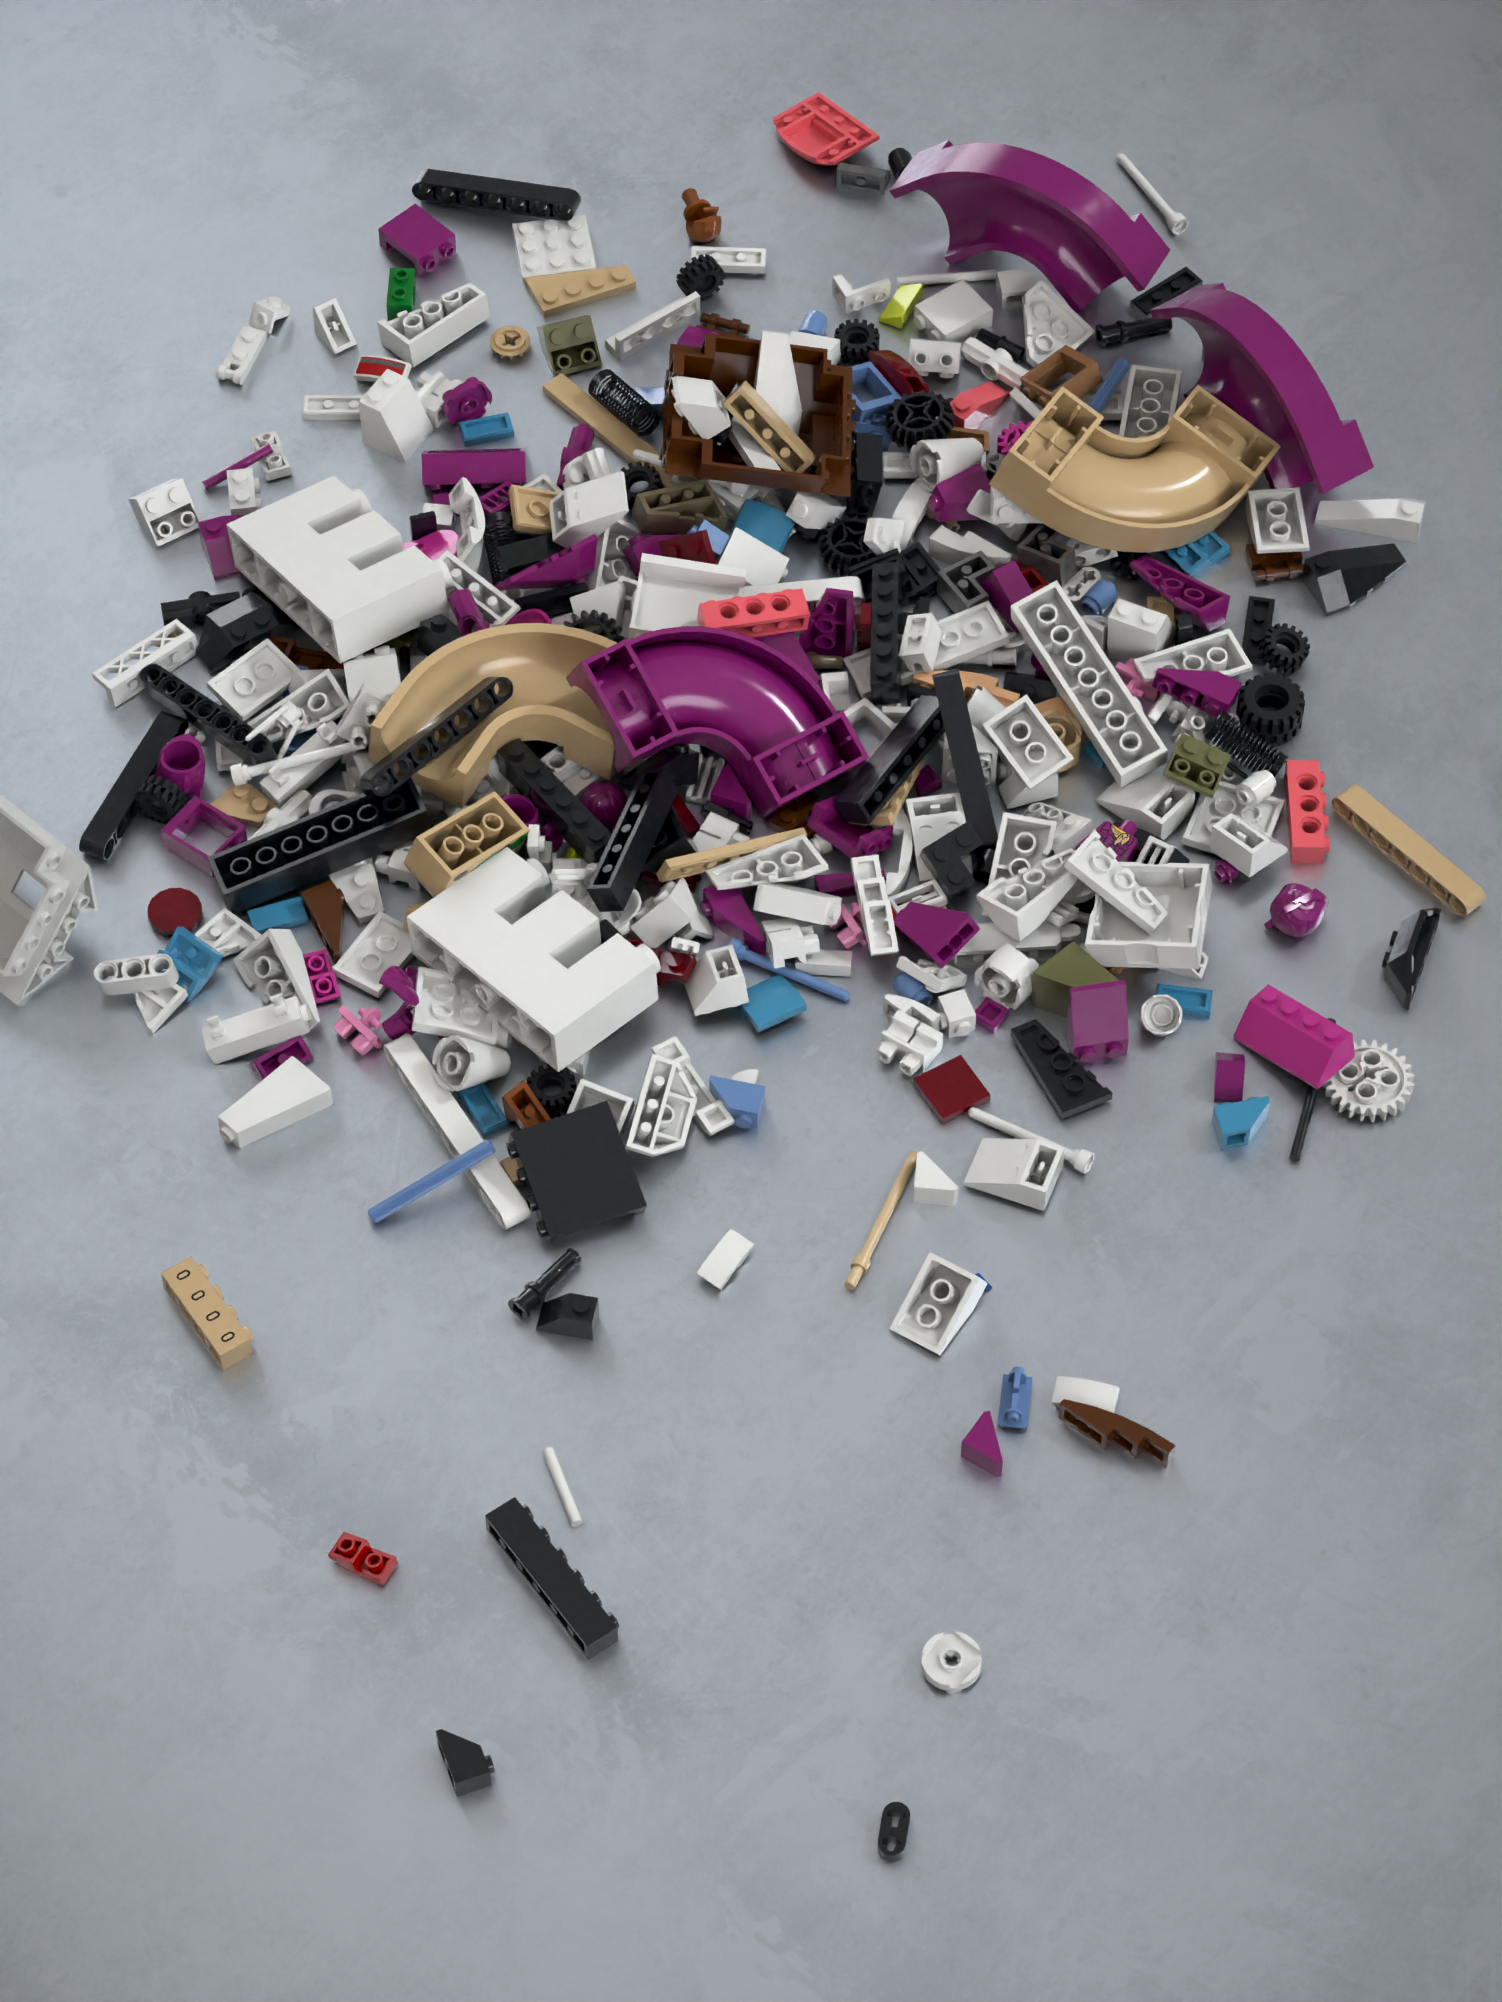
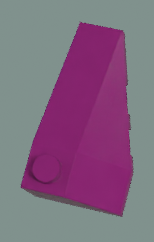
M246 515L220 516L198 522L200 542L214 580L241 573L234 566L226 524Z
M593 534L509 577L494 587L501 591L558 588L572 583V585L580 584L587 580L585 575L595 569L598 538L596 534Z
M1147 555L1130 563V568L1179 613H1190L1192 623L1201 630L1210 632L1225 624L1230 601L1229 595Z
M834 588L825 589L809 618L807 630H802L799 635V643L805 653L814 651L817 655H837L843 658L852 655L856 635L853 591Z

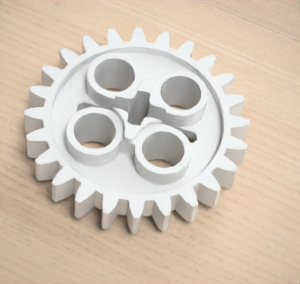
M1362 1039L1361 1046H1357L1353 1041L1355 1057L1322 1085V1087L1326 1088L1325 1097H1331V1105L1340 1104L1339 1113L1346 1109L1349 1110L1348 1118H1352L1356 1113L1359 1114L1360 1121H1363L1365 1116H1369L1371 1122H1374L1376 1115H1379L1383 1121L1386 1120L1387 1112L1392 1116H1396L1397 1108L1404 1110L1405 1102H1410L1411 1093H1413L1414 1074L1410 1073L1411 1064H1405V1055L1396 1057L1397 1048L1390 1052L1387 1051V1043L1383 1044L1380 1048L1377 1047L1376 1040L1372 1042L1371 1046L1367 1045L1365 1039Z

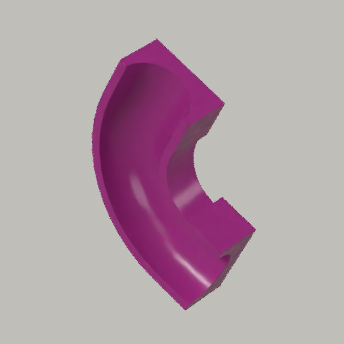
M949 140L917 152L889 190L894 198L915 190H921L929 194L940 205L949 226V246L944 256L949 265L986 251H1004L1015 254L1037 267L1076 313L1083 312L1086 306L1101 291L1123 277L1128 279L1137 292L1145 290L1171 251L1141 213L1129 217L1105 192L1076 171L1041 154L1010 145L984 142L953 146Z
M1224 283L1199 285L1150 310L1153 320L1177 317L1186 321L1195 329L1201 339L1204 349L1203 370L1194 387L1183 394L1185 400L1194 388L1199 385L1281 446L1264 470L1270 489L1294 488L1314 481L1319 494H1324L1374 468L1356 419L1340 420L1326 388L1304 353L1288 333L1255 303L1239 294L1227 291Z
M681 626L652 631L630 640L626 638L581 661L566 677L570 687L577 686L586 692L601 712L613 739L615 748V761L613 764L618 773L673 745L697 744L705 746L720 754L732 766L761 819L770 816L783 806L816 787L839 776L844 777L869 759L844 711L837 713L826 694L805 671L785 655L763 642L732 631L703 626Z

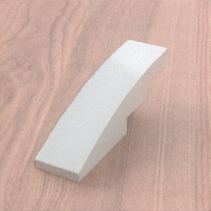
M870 855L851 858L850 864L870 954L871 956L898 953L899 949L891 903L887 897L879 856Z

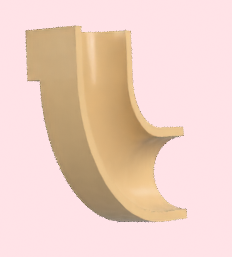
M1199 385L1194 388L1162 430L1154 435L1143 438L1122 437L1103 429L1099 425L1104 417L1062 386L1009 450L989 485L1046 526L1082 543L1121 552L1144 553L1164 551L1194 542L1222 524L1242 501L1248 490L1256 483L1281 446Z
M545 623L502 625L479 630L460 637L426 657L397 687L371 724L368 760L377 764L487 677H506L513 684L512 696L412 775L411 778L414 784L462 809L489 771L490 761L497 754V751L518 738L522 741L539 740L564 747L563 757L610 781L616 772V768L613 764L615 761V748L609 728L593 700L581 688L577 686L570 687L566 677L581 661L617 644V642L582 629ZM497 683L495 684V687H494V691H495V694H496V695L498 694V691H499V686H498ZM476 699L474 703V707L476 710L479 707L478 699ZM456 715L454 719L456 726L459 723L458 715ZM436 731L434 734V739L436 742L439 739L438 731ZM417 746L414 750V755L416 758L419 755V749ZM397 762L394 765V771L396 774L399 771V765Z

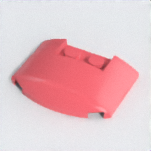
M819 92L773 117L777 134L783 143L799 157L818 165H836L880 139L877 133Z

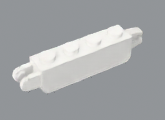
M1044 920L1036 930L1019 942L999 931L994 922L977 924L980 930L950 960V964L955 968L980 967L1004 944H1011L1028 958H1033L1037 963H1044L1073 941L1079 945L1082 929L1079 925L1073 923L1058 927Z

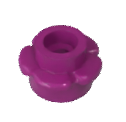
M1224 859L1215 862L1216 868L1213 869V872L1218 881L1221 883L1226 881L1227 884H1231L1232 880L1238 876L1236 868Z

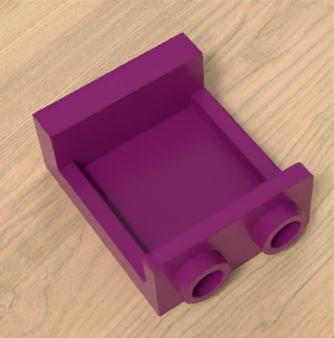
M416 204L378 229L380 247L385 251L394 247L415 264L416 274L419 276L433 270L435 266L450 258L456 252L455 234Z
M839 795L815 804L806 826L850 858L870 856L877 852L885 851L891 845L893 826H885L875 830L869 825L864 826L845 822L834 802Z

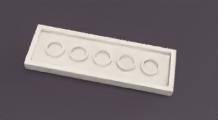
M989 601L937 621L942 634L933 671H941L1010 643L1009 635ZM871 648L843 658L844 666L862 699L873 698L870 686ZM902 659L901 686L913 682L914 674L925 672L920 664L914 663L915 672H911Z

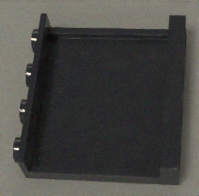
M608 1101L510 1134L509 1143H506L508 1154L511 1159H516L519 1167L516 1170L517 1178L520 1185H525L529 1194L526 1196L528 1207L531 1212H536L539 1222H536L538 1234L541 1239H546L548 1245L552 1244L555 1239L631 1213L633 1216L644 1213L647 1204Z

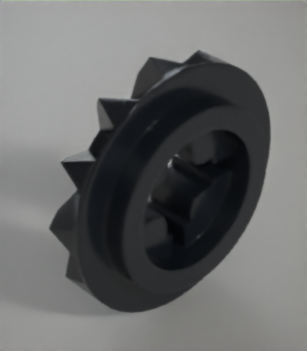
M1117 551L1118 556L1111 558L1113 571L1126 579L1141 578L1130 568L1129 559L1134 557L1136 560L1144 555L1151 557V554L1147 552Z

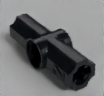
M197 591L192 593L188 599L161 603L164 626L175 619L181 623L193 622L197 626H204L206 615L239 599V591L210 595L206 591Z

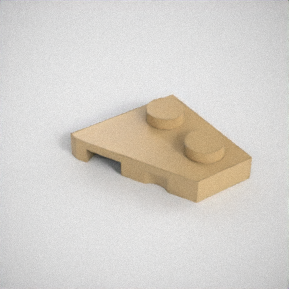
M248 782L240 786L233 784L210 803V805L238 822L259 829L263 826L264 819L271 809L275 807L280 809V806Z

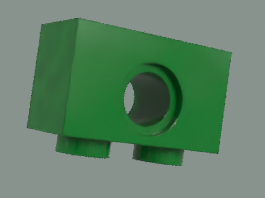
M390 268L386 303L388 321L397 318V313L405 310L410 313L415 310L417 287L414 268Z

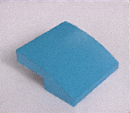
M746 499L732 531L737 527L772 549L782 553L796 522L786 516L787 512Z
M1212 530L1209 534L1194 542L1164 550L1163 552L1191 577L1223 559L1231 552V548Z
M177 927L166 949L159 950L157 953L169 955L173 960L179 974L176 984L185 989L188 997L184 1000L186 1002H190L204 987L224 956L184 927ZM163 969V970L160 971V972H161V973H164V972H166L168 969Z
M780 974L747 988L749 1002L736 1007L744 1019L748 1018L758 1033L807 1010L806 1002L797 990Z

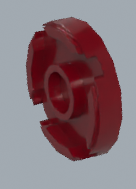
M168 888L156 894L148 905V921L152 929L160 935H173L177 927H184L192 932L201 922L202 904L198 896L187 889Z

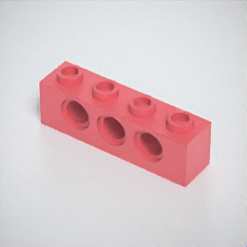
M802 588L786 589L774 593H759L746 597L737 596L719 601L709 600L705 603H699L697 614L699 626L724 629L750 638L807 630L810 618L809 608Z
M1286 760L1284 784L1290 863H1323L1325 852L1330 851V837L1325 836L1324 832L1328 830V815L1323 814V809H1326V793H1321V787H1324L1325 775L1324 771L1319 770V760Z

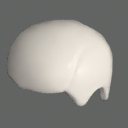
M1167 994L1153 995L1141 1006L1140 1021L1145 1030L1152 1035L1167 1036L1173 1033L1182 1022L1183 1013L1181 1006L1176 999Z

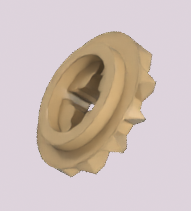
M501 327L491 335L490 347H492L493 354H499L501 359L509 356L512 360L515 355L522 357L523 352L529 350L530 337L520 327ZM506 341H509L510 343H515V346H511L510 344L506 345Z

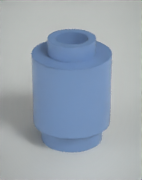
M810 311L804 316L798 332L823 336L827 328L826 316L819 311Z
M1098 580L1082 597V602L1080 603L1081 610L1086 615H1102L1117 599L1118 595L1115 585L1108 580Z
M904 971L895 977L893 990L898 996L912 999L925 1006L931 1003V991L927 990L922 982Z

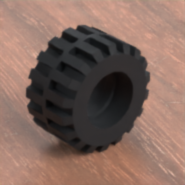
M1265 673L1262 677L1256 675L1253 680L1248 679L1245 682V686L1240 688L1237 701L1236 715L1239 718L1240 724L1243 723L1241 730L1247 726L1246 731L1251 729L1250 734L1255 732L1253 738L1256 735H1259L1258 739L1262 737V742L1266 740L1265 745L1268 743L1279 745L1283 740L1285 742L1290 741L1292 736L1298 734L1302 726L1305 700L1303 691H1299L1300 686L1297 683L1292 684V679L1288 677L1284 679L1280 674L1271 676V673ZM1271 707L1279 711H1267L1262 708Z

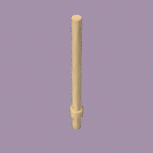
M909 1152L860 1253L855 1255L850 1265L852 1269L844 1283L847 1289L854 1290L861 1275L867 1272L871 1263L870 1257L916 1166L918 1152Z

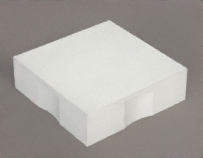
M1119 862L1124 869L1129 868L1133 872L1136 883L1140 887H1146L1168 912V915L1150 935L1095 892V904L1090 914L1085 941L1086 952L1103 967L1199 969L1212 889L1209 864L1167 863L1152 865L1139 862Z

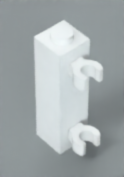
M331 720L327 724L325 722L316 729L317 733L290 756L348 743L349 741L336 734L337 724ZM343 755L280 770L276 764L268 771L269 775L260 782L263 794L281 808L298 790L307 789L339 761Z
M280 993L270 997L273 1004L221 1021L218 1015L207 1018L209 1026L201 1028L206 1051L216 1065L309 1033L307 1021L311 1020L307 1005H301L297 996L284 999Z

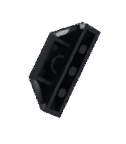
M251 592L206 615L197 655L209 673L212 674L226 667L230 660L247 649L252 650L265 639H269L270 635L285 637L301 629V627L271 599Z
M1439 908L1421 909L1403 920L1399 931L1394 930L1389 946L1393 948L1391 953L1386 951L1382 968H1386L1385 982L1403 1009L1409 1010L1438 928L1441 909Z

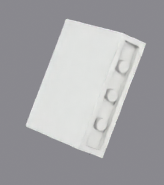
M642 553L628 640L660 629L699 626L697 622L699 603H705L709 600H726L737 596L743 597L747 569Z

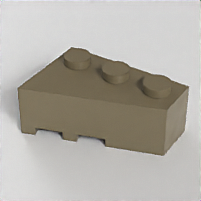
M707 479L639 493L636 496L631 512L640 532L646 534L685 535L693 525L698 527L704 519L721 531H724L728 519Z

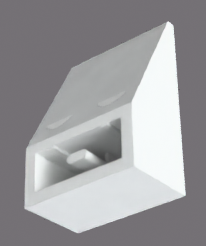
M620 471L565 488L549 501L553 542L568 548L593 534H596L598 537L620 518H623L629 512L624 472Z
M1149 772L1122 788L1115 781L1096 799V802L1121 819L1131 820L1136 824L1137 828L1165 840L1193 812L1196 792L1161 774Z
M959 792L906 799L905 814L911 828L912 853L919 883H926L934 879L920 857L922 849L966 823ZM970 855L962 861L972 875L973 869Z
M1039 801L1031 804L1021 814L1023 816L1057 822L1053 847L1047 858L1070 848L1076 850V846L1095 830L1091 819Z
M983 1138L963 1185L1044 1211L1062 1170L1065 1148L1039 1139Z

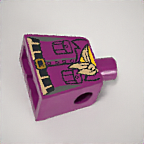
M1125 819L1117 827L1111 822L1105 821L1095 829L1101 836L1099 839L1106 848L1111 847L1117 854L1115 859L1118 862H1132L1134 860L1138 846V840L1133 836L1138 830L1134 822ZM1089 835L1076 846V850L1089 837Z

